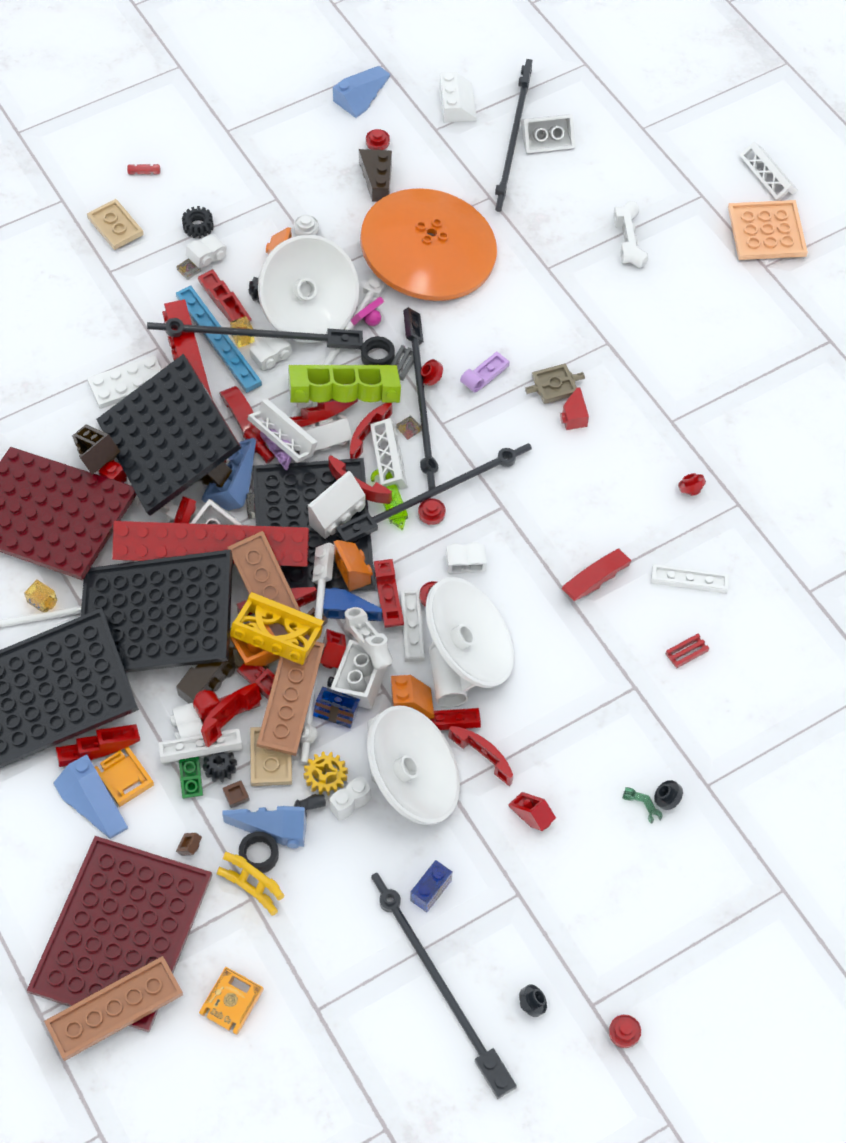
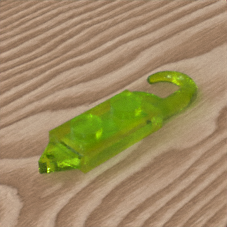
M378 469L372 472L371 482H374L375 476L379 474ZM390 471L385 476L386 480L393 478ZM396 484L386 486V488L392 491V502L390 504H383L385 511L403 503ZM404 510L389 517L390 524L393 523L403 530L406 519H408L407 511Z

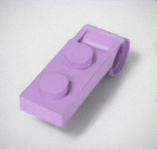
M496 351L476 369L466 370L461 376L460 382L475 393L509 366L510 361Z

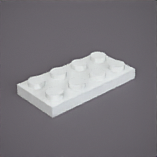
M153 355L88 377L87 381L99 408L102 409L120 402L162 369L156 356Z

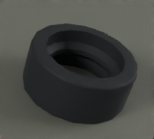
M371 337L362 344L361 359L364 365H391L395 358L394 345L385 337ZM381 348L389 354L383 359H373L367 353L372 349Z
M255 831L242 839L238 854L259 871L265 873L276 865L279 851L276 840L270 834ZM257 842L267 844L271 849L269 859L262 863L251 862L246 855L250 845Z

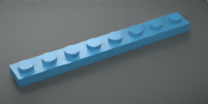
M191 285L176 292L178 300L185 299L189 315L196 325L221 327ZM203 333L246 393L262 386V381L228 335Z

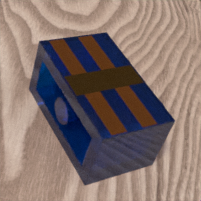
M322 686L316 699L313 716L351 729L357 715L360 699Z
M435 860L410 891V901L425 912H428L451 883L453 871Z

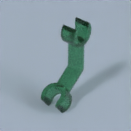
M625 787L623 799L644 802L649 812L648 821L651 824L653 823L652 815H657L661 821L663 817L662 812L655 808L649 795L636 792L633 788Z

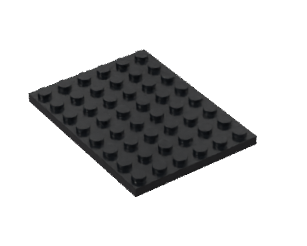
M184 354L96 419L102 431L109 434L121 451L117 454V459L149 516L153 515L242 448Z
M364 458L340 460L346 464V472L350 471L354 477L366 483ZM328 461L290 463L288 470H285L281 464L253 466L256 526L309 528L308 567L280 566L290 589L315 587L317 590L318 584L312 582L316 547L327 543L334 545V541H341L336 533L325 539L309 526L308 505L337 481L329 469ZM365 500L366 505L364 509L356 512L350 521L367 512L369 513L368 500ZM370 533L352 543H356L358 549L363 551L365 556L364 562L366 565L369 564L372 569L371 584L353 591L375 590ZM334 558L332 580L326 582L325 588H339L349 592Z
M222 550L91 567L83 579L81 616L100 608L104 610L126 673L229 661L232 551Z
M102 608L0 650V768L139 710Z

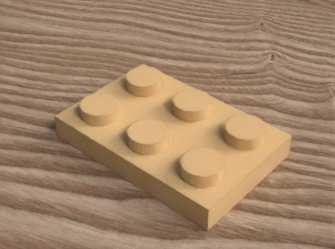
M117 199L87 213L90 222L114 250L144 235L141 227Z
M250 727L251 786L292 785V755L256 747L261 727Z

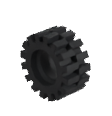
M197 206V209L191 207V210L188 208L183 213L182 224L185 234L189 237L192 235L195 239L196 236L200 239L202 235L205 237L207 233L211 234L214 224L213 216L209 209L206 210L205 207L200 209V206ZM197 220L204 221V222L201 223V224H193V223H192V222L197 221Z

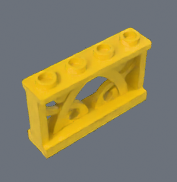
M251 592L247 602L232 623L230 636L303 665L322 633L324 621ZM249 612H251V613H254V614H255V617H254V616H247V615H248ZM251 621V623L247 625L243 624L244 622ZM279 623L284 625L285 630L289 634L273 636L268 632L264 624ZM309 635L310 638H309V640L307 641V639L304 638L303 636ZM297 640L301 641L304 647L298 646L299 642Z

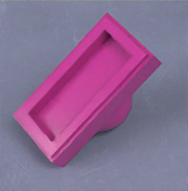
M378 297L359 311L351 319L352 324L355 326L364 319L369 326L378 325L381 322V314L376 309L385 302L382 297Z

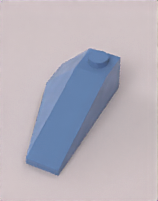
M376 66L344 78L333 86V102L357 118L368 110L371 101L376 98L378 91L383 88L389 79L390 73L380 66Z
M255 438L239 442L242 448L228 458L229 463L227 466L232 470V473L222 488L217 487L215 483H209L201 499L203 502L211 499L228 511L243 507L249 493L256 445Z
M87 755L68 764L53 782L63 801L76 809L81 816L83 815L92 825L111 839L128 829Z
M277 806V810L268 811L263 807L259 808L256 812H251L248 809L223 810L222 812L223 821L226 824L250 833L255 831L268 833L276 840V843L289 848L304 847L306 832L305 807Z

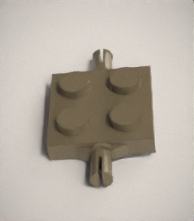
M566 363L532 372V379L535 385L525 387L526 394L538 392L544 404L562 400L572 395L577 388L575 381L585 379V375L583 372L572 374Z

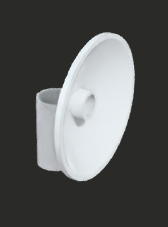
M300 235L289 238L277 245L269 253L262 265L258 280L260 305L267 320L277 331L326 334L327 328L344 329L356 310L359 298V282L355 267L346 252L327 238L317 235ZM291 339V340H294V341L304 342V343H316V342H321V341H313V340Z
M455 577L444 578L433 585L426 600V618L433 639L429 647L436 702L441 707H457L467 702V690L475 686L492 688L500 685L509 677L514 662L513 644L507 625L492 601L475 585Z
M392 706L381 711L376 717L371 718L367 722V753L371 780L378 785L387 801L405 818L423 825L436 824L450 816L458 802L460 778L454 754L438 727L424 714L407 706Z

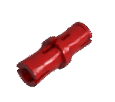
M252 429L244 433L243 438L245 440L256 439L255 453L257 452L266 464L275 458L272 451L265 445L266 442L261 440Z

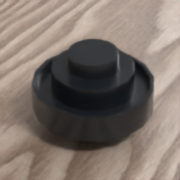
M673 780L663 782L655 791L654 801L656 805L663 810L675 808L682 799L683 788Z
M529 984L520 990L519 1000L523 1011L532 1017H539L546 1012L547 1001L545 995L537 986Z

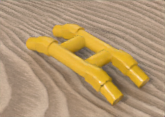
M225 851L222 859L231 862L240 869L242 868L241 874L220 866L216 874L234 884L236 883L256 898L268 910L271 916L275 915L278 912L277 908L273 904L272 899L265 893L263 894L266 887L277 900H282L285 895L280 890L277 882L252 866L242 856ZM249 874L259 881L256 888L247 882Z

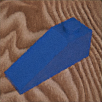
M325 588L323 613L326 618L345 619V611L347 609L358 607L367 613L368 621H382V608L347 590Z

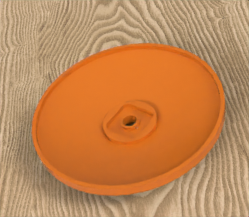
M416 188L389 194L371 207L364 218L361 228V250L368 266L375 275L391 288L418 299L443 301L460 298L472 293L488 279L497 257L496 239L486 219L464 200L438 190Z

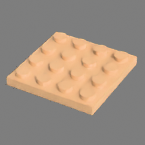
M796 200L729 203L728 211L739 260L807 256L808 251Z

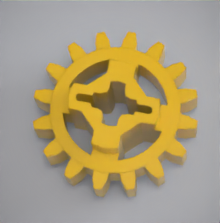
M323 751L320 757L314 754V760L308 759V765L304 766L305 773L303 774L304 779H306V786H311L312 792L319 790V795L326 791L327 796L330 795L331 790L336 792L338 791L337 787L343 788V781H347L346 774H348L345 761H340L339 755L334 758L332 752L326 756Z

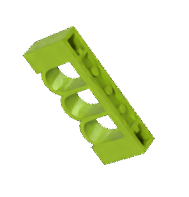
M289 365L288 368L290 403H309V400L320 403L330 401L331 399L345 403L355 401L356 399L370 403L382 401V403H400L401 384L397 365Z

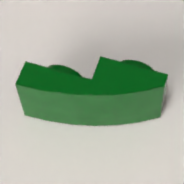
M199 756L180 759L182 798L203 796Z

